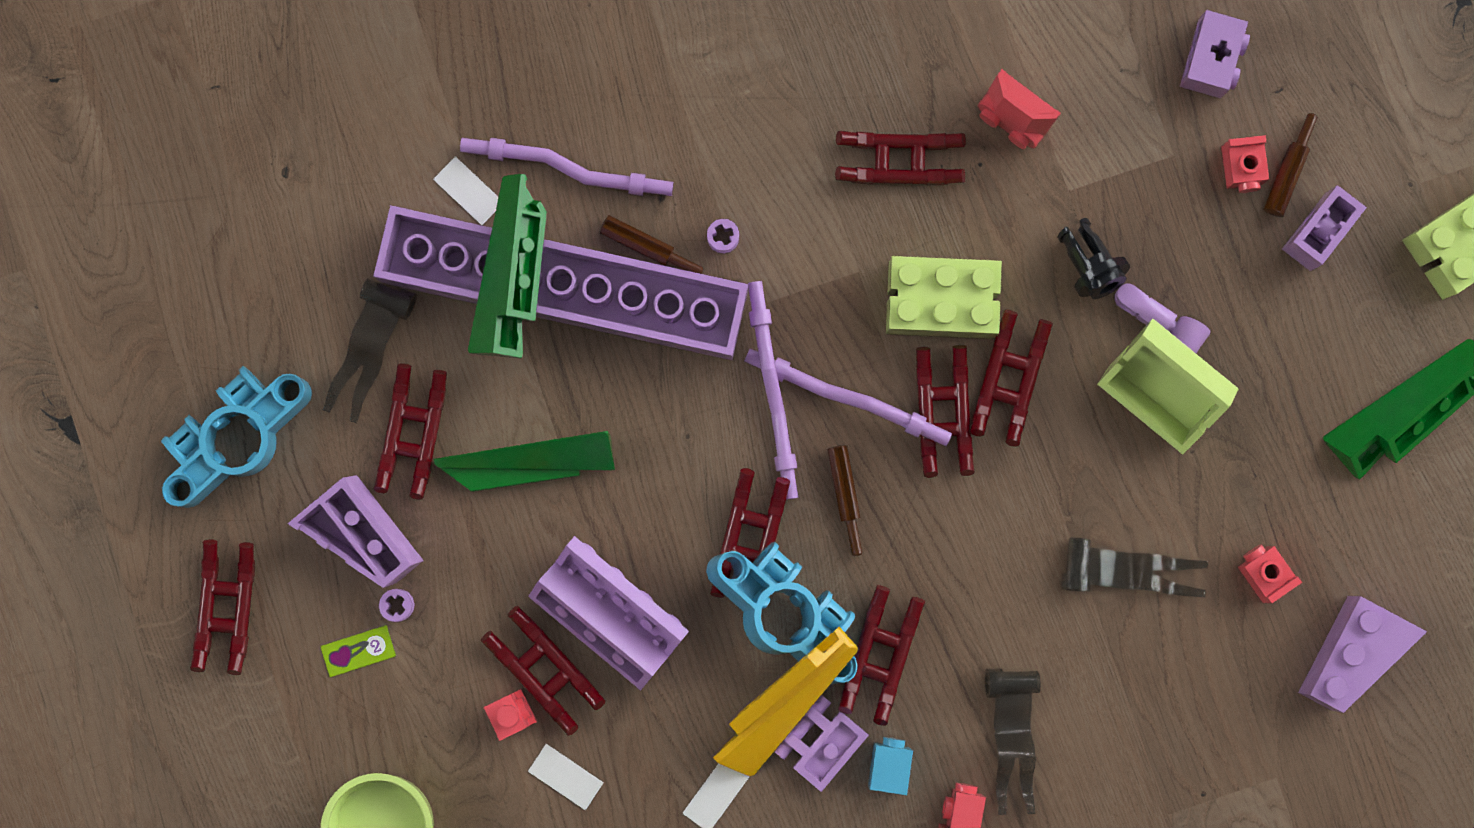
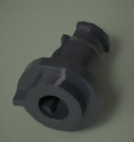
M1083 218L1079 221L1081 227L1078 231L1093 254L1092 257L1087 259L1068 227L1062 229L1057 238L1060 243L1065 244L1068 256L1081 276L1074 285L1079 296H1091L1092 299H1099L1114 292L1125 283L1127 279L1125 275L1130 269V264L1125 257L1112 258L1100 237L1090 228L1091 223L1089 219Z

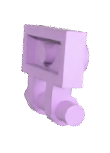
M823 695L817 699L774 751L784 760L793 749L797 751L801 757L793 768L820 792L825 789L869 736L840 711L831 721L822 714L831 705V702ZM816 724L823 731L809 747L801 739Z

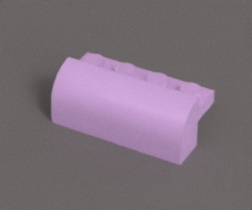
M575 536L565 546L556 562L538 580L528 596L640 691L689 632L675 616L668 614L653 602L649 594L636 588L624 577L619 569L610 566L596 554L590 545L582 543Z

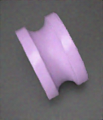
M719 219L710 225L707 231V240L712 250L725 254L736 248L739 243V231L734 222L728 219ZM722 227L725 232L732 231L733 236L729 237V244L724 245L722 241L715 242L713 240V237L717 236L716 230Z
M402 589L387 591L379 601L380 613L385 619L392 622L406 620L414 611L413 597L409 592ZM399 596H402L404 598L402 603L405 609L404 613L395 612L394 615L391 614L389 610L392 605L388 602L391 597L398 599Z

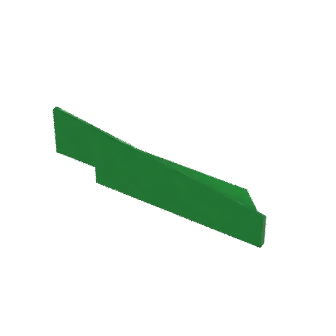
M525 174L506 175L502 178L468 345V352L471 354L522 358V321L530 322L536 319L547 211L541 201L534 200L526 187V180L528 179Z
M1472 339L1465 340L1324 435L1323 440L1354 477L1360 480L1384 454L1395 463L1400 461L1474 395V341Z
M608 431L434 459V464L437 467L441 468L472 492L580 476V470H615L611 437Z

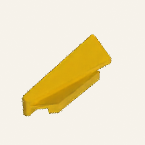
M840 627L836 628L736 715L729 725L737 734L713 757L717 763L747 776H753L757 773L857 653L858 647Z

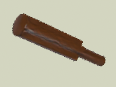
M1314 113L1307 114L1297 141L1289 145L1270 195L1263 208L1266 213L1272 216L1284 217L1310 152L1307 143L1318 119Z
M610 215L607 216L602 224L600 234L665 266L669 262L683 270L702 274L704 270L702 266L674 253V247Z
M848 445L833 446L826 450H828L841 522L846 521L852 555L860 556L863 552L856 519L861 517L847 448Z

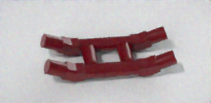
M838 131L836 134L837 145L861 149L875 148V169L838 166L835 171L836 180L858 184L948 185L965 182L964 169L925 170V149L946 150L948 148L965 147L966 137L964 133L919 135ZM889 148L911 149V170L889 169Z
M1005 309L999 325V334L994 339L983 384L976 403L970 433L978 437L984 436L993 400L1010 404L1014 407L1010 416L1005 443L1009 446L1017 447L1020 445L1029 404L1053 323L1043 319L1039 320L1029 348L1028 357L1011 353L1007 349L1018 313ZM1003 365L1024 371L1018 392L997 386Z
M954 345L952 347L953 386L932 387L931 348L918 347L916 348V381L919 414L927 418L926 422L951 432V437L957 436L956 445L960 474L962 476L973 475L975 471L970 433L967 346ZM954 400L956 422L934 423L933 401ZM920 435L924 477H936L938 475L936 442Z
M400 363L397 364L389 421L373 489L378 493L384 494L388 492L395 470L396 455L417 458L409 496L416 500H422L432 470L439 423L445 402L447 372L443 370L433 371L427 405L428 409L406 405L410 392L412 366ZM403 419L425 423L421 444L399 441Z
M742 468L720 554L736 551L753 563L769 544L776 542L790 480L784 477L776 478L766 515L746 510L755 472L748 468ZM742 524L764 529L759 550L737 545ZM727 560L723 561L721 569L724 576L729 578L732 564ZM712 584L710 594L714 597L724 598L725 595Z
M213 539L204 540L202 542V581L197 631L195 633L190 670L194 672L205 671L212 643L211 632L232 633L227 673L241 675L249 639L248 627L252 586L255 577L254 544L250 542L239 544L238 582L217 581L219 572L218 542ZM215 595L237 597L234 619L213 617Z
M877 585L859 637L858 651L854 655L858 664L857 672L854 678L845 682L838 710L844 714H851L853 712L862 677L884 683L879 695L873 722L877 725L886 726L925 601L918 597H911L899 634L878 628L890 589ZM873 642L894 648L888 669L867 663Z
M515 606L508 613V617L534 645L518 659L512 650L492 631H488L481 638V642L540 703L566 735L570 736L577 731L579 726L553 696L570 682L594 710L600 709L606 700L535 621L519 606ZM545 655L557 667L559 672L543 686L529 669Z

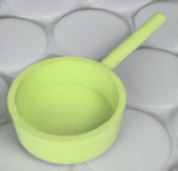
M373 773L348 781L333 794L323 812L321 828H434V820L427 798L413 783L395 775Z

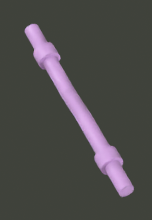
M462 138L460 143V152L488 155V159L503 161L504 158L546 163L584 185L628 190V194L643 196V193L672 196L674 182L645 178V174L631 173L630 176L589 171L546 148L508 144L505 139L490 138V141Z
M762 281L748 283L752 311L749 312L751 327L755 328L761 372L771 412L777 456L774 457L776 472L780 471L781 477L790 480L786 500L798 498L794 469H797L795 454L791 453L785 409L775 368L769 325L772 324L770 309H766Z
M749 349L744 362L761 369L759 353ZM779 357L777 360L774 359L779 382L786 380L821 397L867 410L904 427V432L917 438L919 435H922L944 446H947L951 438V432L926 422L927 418L913 412L911 415L871 396L828 384L790 367L791 363Z

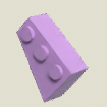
M357 475L340 479L287 523L316 540V543L324 549H329L346 560L345 563L382 588L396 584L423 562L420 555Z
M1347 596L1298 693L1329 710L1344 713L1427 631L1361 596Z

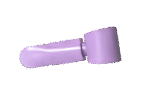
M1126 283L1121 285L1114 295V301L1118 307L1132 316H1136V319L1145 325L1154 319L1195 353L1198 352L1210 335L1211 331L1209 328L1193 318L1182 316L1176 322L1177 315L1153 298H1149L1148 295L1132 284Z

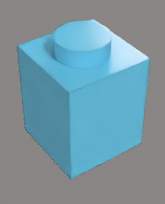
M883 737V744L874 742L868 781L870 790L907 795L913 750L905 747V740Z

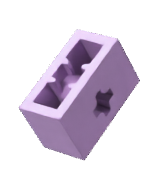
M1206 10L1198 19L1180 87L1217 98H1222L1229 89L1234 90L1241 71L1239 68H1236L1239 55L1243 56L1245 54L1250 35L1245 34L1248 21ZM1213 50L1219 51L1218 57L1222 59L1221 61L1215 60L1216 54Z
M1338 185L1323 195L1282 250L1309 271L1323 265L1367 207Z

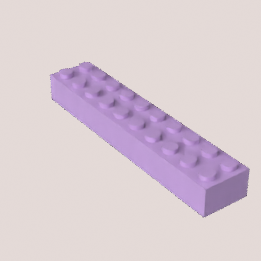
M390 205L373 276L381 283L477 304L492 228ZM544 239L536 317L733 360L748 293V284Z

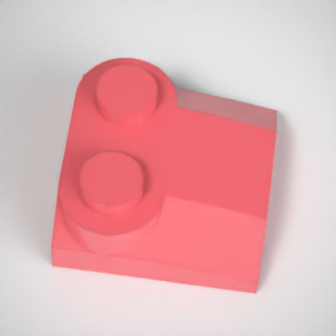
M1003 69L998 73L986 95L978 104V108L981 111L979 114L980 118L993 128L1001 127L1009 133V140L1024 150L1026 147L1036 148L1061 114Z

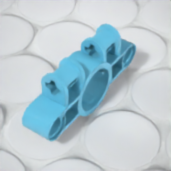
M242 366L239 369V375L224 388L219 387L216 390V393L227 406L212 412L202 425L192 416L188 415L184 419L185 424L172 436H165L161 440L166 449L181 464L163 483L162 494L166 502L177 507H194L230 475L245 477L263 470L274 456L276 433L311 400L312 390L309 383L296 375L283 374L266 388L245 366ZM297 382L300 388L298 397L293 401H287L284 394L285 388L289 384ZM246 415L250 417L247 421L261 434L259 452L252 453L247 459L248 463L244 466L230 468L225 464L226 458L223 454L216 451V434L218 430L226 427L231 422L230 418ZM186 481L190 486V494L185 500L181 501L177 496V487L180 483Z
M776 542L769 544L753 563L736 551L714 556L707 565L706 573L708 579L743 611V626L748 639L755 647L765 653L774 655L790 653L799 661L836 628L840 627L845 632L855 619V614L852 611L846 612L832 599L833 594L830 591L823 592L816 599L807 588L792 582L799 574L802 566L797 562L793 564L778 550L779 545ZM724 560H727L733 566L734 572L731 579L725 577L722 573L721 568ZM774 592L785 593L790 596L791 603L795 607H799L801 611L802 626L790 638L792 642L789 645L778 644L775 642L777 638L763 629L761 621L762 609L768 606L771 600L769 596ZM854 656L831 684L845 683L854 678L858 666Z

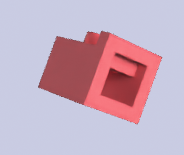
M1266 135L1229 139L1221 146L1227 189L1238 188L1239 193L1254 192L1260 190V185L1269 180L1265 150ZM1245 158L1252 159L1253 169L1245 167Z
M1262 544L1256 546L1243 556L1246 561L1238 566V569L1262 603H1274L1302 583L1299 577L1295 576L1275 546H1267L1266 548ZM1268 565H1272L1276 571L1275 576L1271 579L1265 574V568Z
M522 689L484 707L499 741L538 722Z
M956 783L955 789H952L951 797L946 796L943 803L942 818L947 819V824H939L938 828H981L986 797L977 793V786Z

